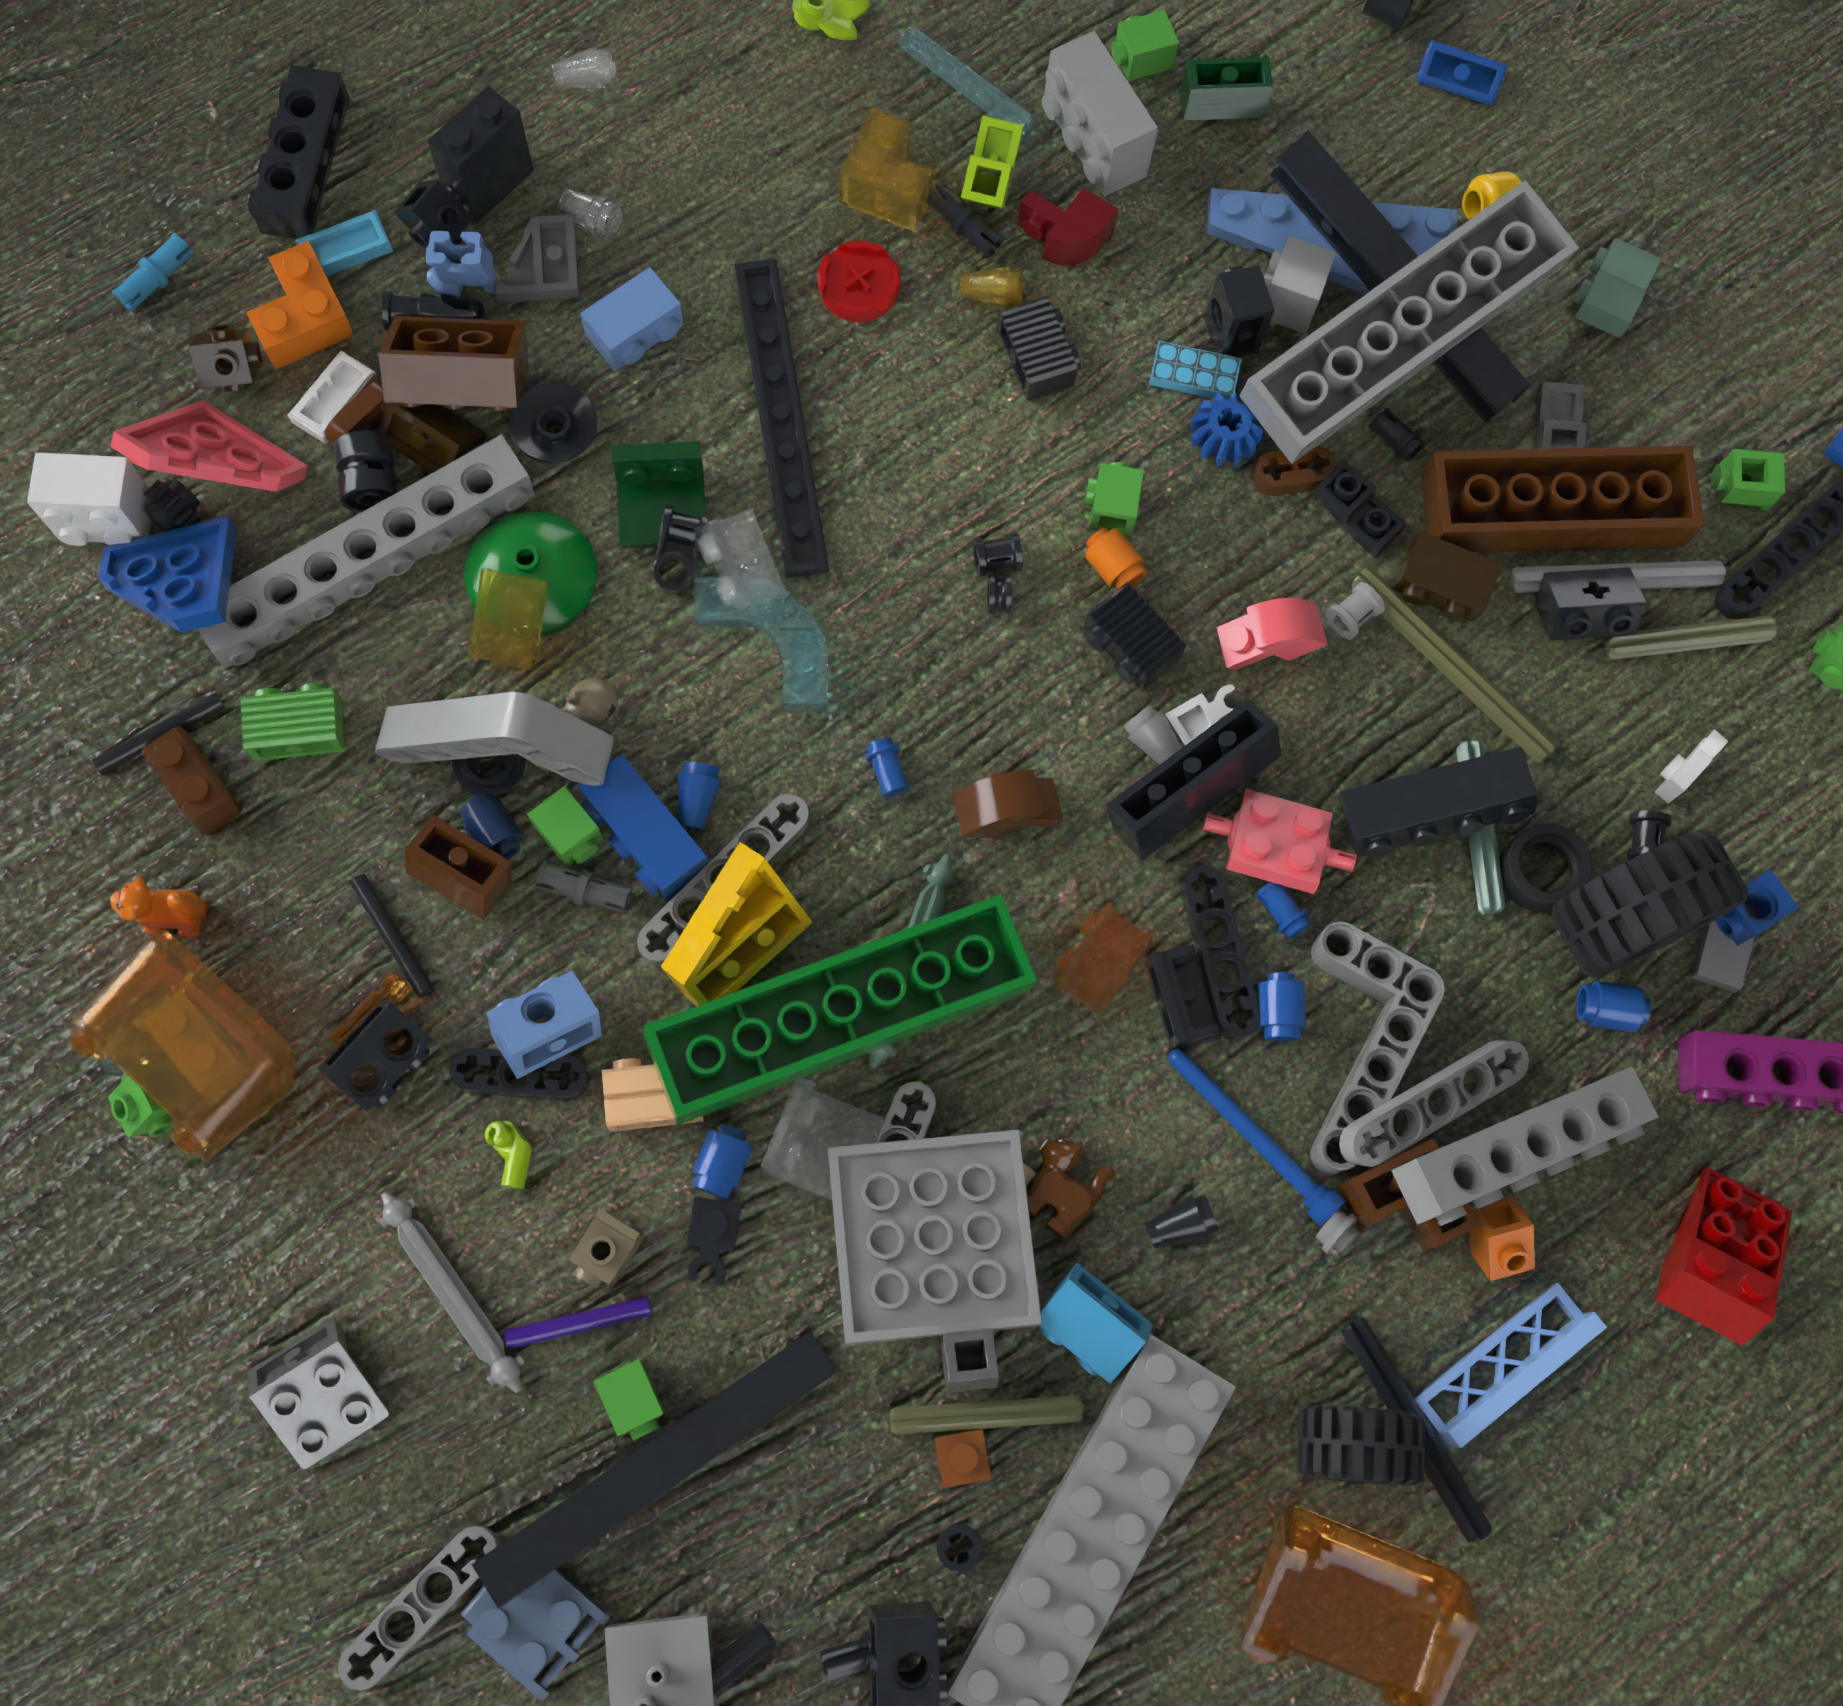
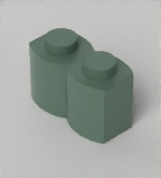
M1614 238L1608 250L1600 247L1589 268V271L1596 274L1592 281L1584 279L1573 301L1580 305L1575 318L1621 338L1630 325L1661 258L1617 238Z

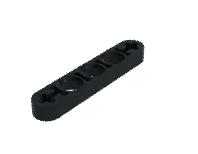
M1843 477L1720 587L1715 596V603L1722 615L1730 619H1742L1748 616L1843 530V505L1838 502L1843 498ZM1823 511L1828 513L1833 518L1834 527L1826 529L1818 525L1814 517L1815 512ZM1793 536L1802 540L1806 548L1805 554L1798 555L1791 552L1786 545V538ZM1765 562L1771 564L1776 569L1777 580L1769 581L1762 578L1757 570L1758 563ZM1748 584L1753 590L1737 604L1733 601L1732 597Z

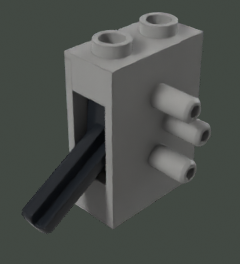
M710 1612L610 1624L605 1627L610 1706H718L717 1694L774 1651L777 1646L775 1639L765 1625L758 1623L714 1657Z

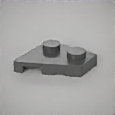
M574 214L530 217L523 231V240L516 246L509 260L511 267L503 283L498 282L495 288L498 303L580 297Z

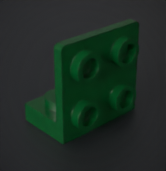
M700 441L611 445L612 464L617 482L618 536L621 548L658 547L659 531L666 505L673 506L674 512L699 518L703 514L706 515L704 464ZM675 527V529H679V530H683V531H688V532H694V531H690V530H686V529H681V528Z

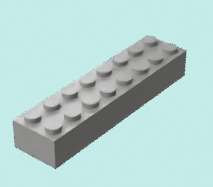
M1524 180L1247 380L1240 398L1291 464H1293L1561 270L1579 247L1528 182Z
M1150 1334L1148 1336L1147 1342L1124 1369L948 1681L949 1696L965 1706L1062 1705L1236 1386Z

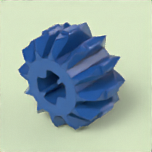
M1220 392L1214 395L1212 402L1204 400L1198 407V414L1192 417L1190 423L1191 430L1193 431L1191 437L1192 446L1202 447L1200 452L1201 460L1211 455L1216 457L1215 463L1217 467L1223 464L1224 459H1228L1234 468L1240 464L1242 457L1250 459L1255 454L1256 446L1261 443L1264 436L1263 429L1260 428L1261 424L1245 403L1241 404L1238 402L1237 392L1231 395L1230 400H1226Z

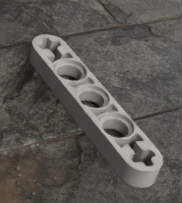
M784 794L775 798L642 928L638 935L637 944L640 954L646 962L654 966L662 965L678 940L679 935L675 930L667 938L666 942L669 949L665 953L659 949L653 953L649 952L652 947L649 938L653 935L662 938L671 930L670 925L665 922L669 917L672 918L676 927L683 932L688 923L679 917L681 905L689 900L702 902L712 886L711 879L713 874L717 870L723 869L739 842L745 845L747 840L753 837H762L767 840L770 848L764 858L771 866L805 832L808 827L809 812L803 799L793 794ZM794 808L797 809L798 823L794 825L792 822H785L778 829V836L783 839L777 842L771 830L781 820L779 811L784 809L790 812ZM765 823H768L771 830L767 829L763 825Z
M1494 1040L1483 1045L1350 1123L1344 1128L1340 1136L1339 1146L1341 1154L1351 1164L1373 1167L1383 1163L1520 1081L1525 1076L1529 1065L1526 1049L1519 1042L1510 1040ZM1504 1062V1069L1490 1068V1066H1497ZM1469 1069L1474 1070L1477 1076V1086L1471 1094L1467 1093L1463 1083L1464 1076ZM1437 1089L1442 1095L1443 1103L1440 1111L1434 1115L1429 1109L1428 1102L1431 1093ZM1399 1110H1402L1407 1116L1408 1123L1405 1132L1398 1136L1393 1128V1118ZM1363 1136L1381 1137V1139L1374 1138L1364 1145L1365 1153L1360 1152L1359 1147L1365 1143Z

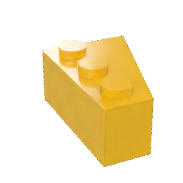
M739 842L662 963L661 968L683 995L695 1006L738 991L813 922L766 859Z

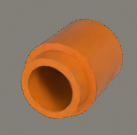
M1106 527L1094 533L1086 542L1088 549L1084 557L1111 589L1116 588L1118 590L1126 582L1133 589L1147 575L1148 571L1143 566L1145 560L1118 528L1110 531Z

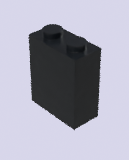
M489 85L427 140L440 182L461 196L465 202L464 208L474 217L472 219L474 224L483 219L534 171L520 110Z

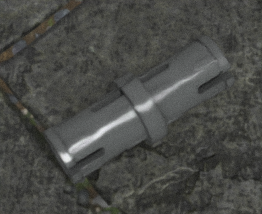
M543 861L536 878L537 884L535 886L536 890L573 899L574 904L584 907L587 903L623 915L628 910L633 886L597 877L594 871L584 869L580 872L560 867L547 861Z

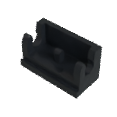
M1194 945L1151 953L1145 963L1171 1051L1222 1037L1199 968Z

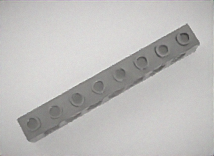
M501 434L229 587L225 622L207 628H199L198 630L224 669L232 665L244 664L251 660L257 651L267 645L279 643L290 638L297 628L312 620L316 621L326 618L334 611L336 606L350 598H359L368 594L374 588V585L389 576H398L405 573L412 567L414 562L426 555L444 551L453 540L463 534L483 529L493 517L506 510L512 511L520 508L527 502L529 497L535 494L529 475ZM479 486H492L485 493H473L474 490ZM442 507H453L446 515H435ZM414 528V531L409 536L396 537L401 530ZM370 549L376 550L370 558L358 559L362 552ZM336 572L335 576L329 581L319 582L320 577L324 573ZM290 593L297 594L290 603L279 604L285 595ZM257 616L251 625L240 627L241 622L246 617Z

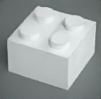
M35 452L27 503L61 542L74 546H83L87 542H104L107 545L130 543L131 540L149 536L151 519L143 511L150 504V500L143 495L149 487L127 457Z

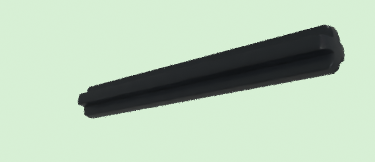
M1363 1317L1356 1318L1347 1323L1341 1329L1342 1334L1387 1409L1413 1412L1425 1419L1424 1470L1466 1540L1470 1543L1483 1540L1492 1532V1526L1369 1323Z

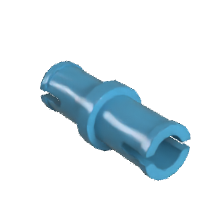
M173 233L148 259L143 256L137 262L140 267L121 285L112 290V293L117 298L119 297L118 300L126 308L134 312L159 286L164 289L169 284L167 278L195 253L191 248H187L188 244L183 239Z

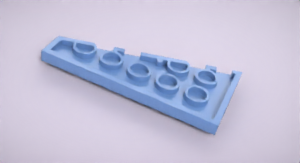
M1211 188L1208 197L1207 234L1251 251L1261 249L1273 254L1274 249L1283 252L1288 236L1336 252L1287 195ZM1372 202L1418 256L1457 229L1458 210ZM1336 253L1327 280L1364 295L1370 292L1346 262Z

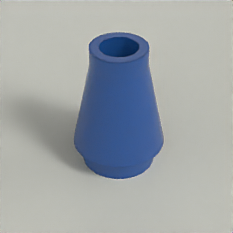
M684 762L682 772L677 773L678 822L683 828L705 830L706 820L722 783V779L718 778L719 767L698 762Z

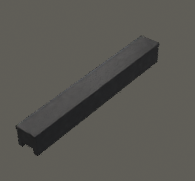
M1309 130L1303 134L1300 140L1277 157L1276 161L1279 166L1271 172L1270 176L1370 291L1418 257ZM1481 327L1432 362L1485 424L1511 402L1515 403L1531 386Z

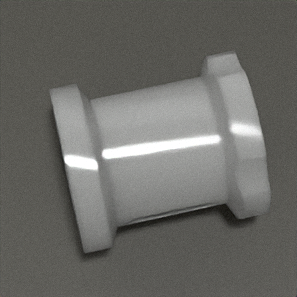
M1360 582L1352 588L1350 596L1339 605H1331L1325 613L1331 627L1343 638L1351 640L1358 635V628L1372 616L1377 617L1385 611V604L1373 587L1367 583Z

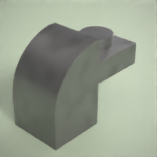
M992 1328L945 1333L943 1336H940L943 1370L948 1393L998 1387L999 1373Z

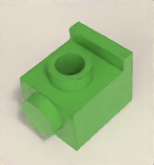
M1732 449L1720 464L1714 467L1712 472L1711 486L1713 490H1720V503L1759 506V510L1768 511L1785 493L1784 453Z

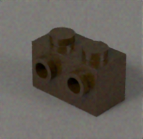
M1420 531L1410 542L1392 589L1402 593V599L1417 606L1429 604L1443 610L1442 614L1450 620L1460 623L1474 622L1485 612L1503 564Z

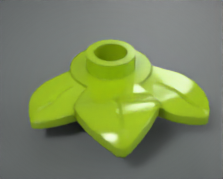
M793 0L792 8L795 20L800 26L809 30L821 29L833 39L855 40L857 38V30L852 20L865 14L870 8L871 3L869 0Z

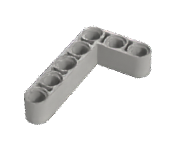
M506 692L387 707L375 753L382 758L400 763H421L518 754L574 782L599 786L603 785L614 738L538 697L520 692Z
M1334 922L1327 925L1312 943V959L1322 970L1385 1005L1312 1144L1310 1151L1311 1162L1315 1169L1327 1176H1338L1356 1166V1164H1351L1346 1160L1342 1164L1333 1162L1326 1151L1328 1141L1339 1143L1344 1128L1355 1121L1348 1113V1102H1359L1363 1105L1367 1114L1391 1100L1445 991L1444 981L1435 970L1346 922ZM1327 938H1335L1342 942L1345 947V956H1337L1330 952L1326 943ZM1368 960L1378 961L1383 965L1386 971L1385 979L1376 978L1370 973ZM1410 983L1420 984L1425 989L1427 994L1426 1001L1416 1000L1411 995L1409 990ZM1390 1022L1400 1023L1405 1028L1407 1033L1406 1041H1399L1392 1037L1389 1032ZM1369 1061H1376L1384 1066L1387 1074L1385 1082L1377 1081L1370 1075L1368 1070ZM1363 1136L1365 1143L1359 1147L1360 1152L1365 1151L1364 1145L1367 1142H1369L1372 1137Z

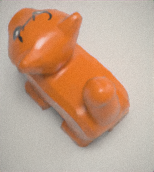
M137 876L136 880L126 883L111 896V906L117 914L126 921L136 920L140 925L144 926V931L148 935L165 936L169 928L177 929L180 937L196 938L201 933L203 919H206L207 902L204 899H200L194 892L175 889L149 890L141 876Z

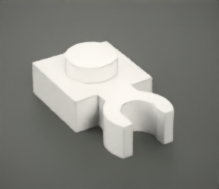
M1226 685L1219 689L1211 703H1208L1201 693L1165 714L1183 747L1233 710L1224 703V699L1229 698L1235 690L1233 685Z
M1713 730L1707 738L1705 737L1686 759L1681 755H1677L1660 773L1666 780L1655 793L1669 804L1691 785L1728 743V740L1716 730Z

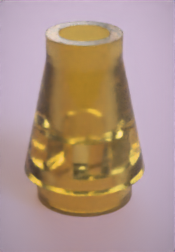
M1012 266L976 272H962L960 281L961 298H971L1006 309L1010 308L1011 305L1021 304L1023 294V272L1021 270H1013Z

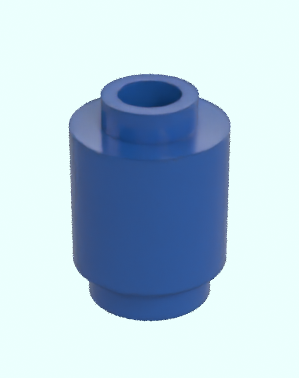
M1276 972L1267 974V981L1258 983L1259 1028L1264 1029V1039L1268 1041H1295L1302 1039V1029L1306 1028L1305 983L1296 981L1294 973Z
M1594 981L1592 985L1583 984L1580 987L1576 1000V1016L1578 1020L1587 1021L1590 1027L1635 1033L1639 1030L1641 1024H1647L1651 1012L1650 999L1645 997L1641 987Z
M721 1124L719 1131L708 1130L692 1171L696 1175L692 1186L709 1194L728 1199L731 1190H737L753 1148L752 1145L745 1142L748 1134Z

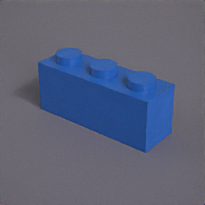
M623 754L608 764L603 785L591 786L581 784L578 786L583 802L580 804L596 825L602 823L610 832L611 836L606 840L622 861L630 857L640 869L635 873V876L651 896L658 891L666 902L669 901L708 864V859L704 852Z

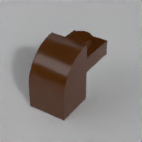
M1019 770L993 775L974 782L953 794L962 837L996 838L1018 826L1052 827L1063 821L1053 778L1035 777L1034 770Z

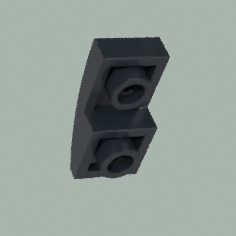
M1344 460L1316 487L1315 493L1346 532L1375 558L1403 531L1406 522L1376 498L1374 494L1377 487Z

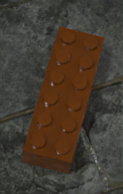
M1692 445L1434 451L1421 473L1427 534L1471 552L1685 547L1704 526Z

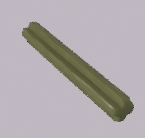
M1768 615L1640 630L1636 632V635L1608 637L1604 641V647L1606 649V656L1609 659L1615 660L1771 641L1773 637L1777 636L1778 628L1775 618Z
M1078 1395L894 1407L890 1411V1427L895 1435L1080 1422L1083 1419V1404L1081 1397Z

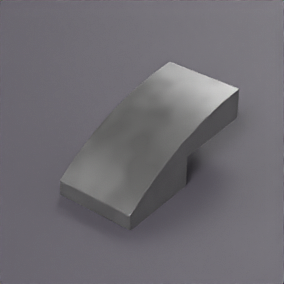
M1542 382L1538 385L1536 409L1537 449L1585 448L1587 423H1582L1584 385Z

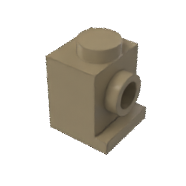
M599 1208L594 1215L595 1218L568 1259L578 1266L573 1275L597 1290L602 1282L614 1288L644 1239L639 1232ZM601 1242L608 1243L611 1248L610 1255L604 1260H597L593 1254L595 1246Z

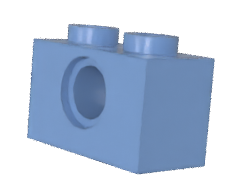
M573 971L560 977L546 979L537 988L517 998L505 999L494 1009L486 1012L491 1037L517 1079L602 1037L599 1011ZM540 1019H550L545 1023H535Z

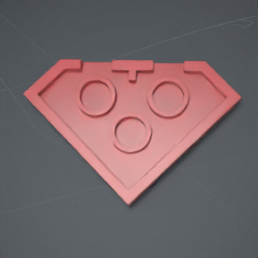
M205 400L116 430L113 433L110 446L126 456L130 462L146 470L275 492L304 481L308 465Z

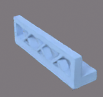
M1554 1283L1422 1390L1414 1399L1430 1426L1447 1448H1462L1607 1327L1595 1312L1583 1314L1560 1284ZM1553 1299L1571 1319L1559 1331L1541 1329L1542 1308ZM1532 1317L1531 1327L1521 1326ZM1513 1332L1531 1334L1530 1355L1522 1361L1505 1358L1506 1337ZM1540 1336L1550 1337L1540 1346ZM1496 1346V1357L1486 1356ZM1477 1361L1495 1363L1494 1384L1487 1390L1469 1388L1470 1367ZM1504 1365L1515 1366L1504 1375ZM1460 1376V1387L1449 1385ZM1442 1390L1459 1393L1458 1414L1446 1424H1444L1428 1403ZM1468 1394L1479 1396L1468 1405Z

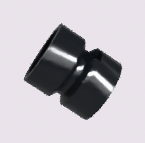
M356 431L342 435L335 440L333 448L336 469L340 473L337 480L340 502L343 507L351 511L363 512L398 492L396 475L392 470L394 467L392 442L388 436L376 431Z

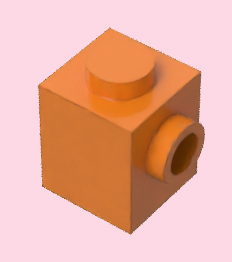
M1513 1196L1502 1198L1479 1209H1476L1475 1206L1471 1207L1481 1226L1469 1231V1252L1489 1281L1535 1269L1534 1224Z

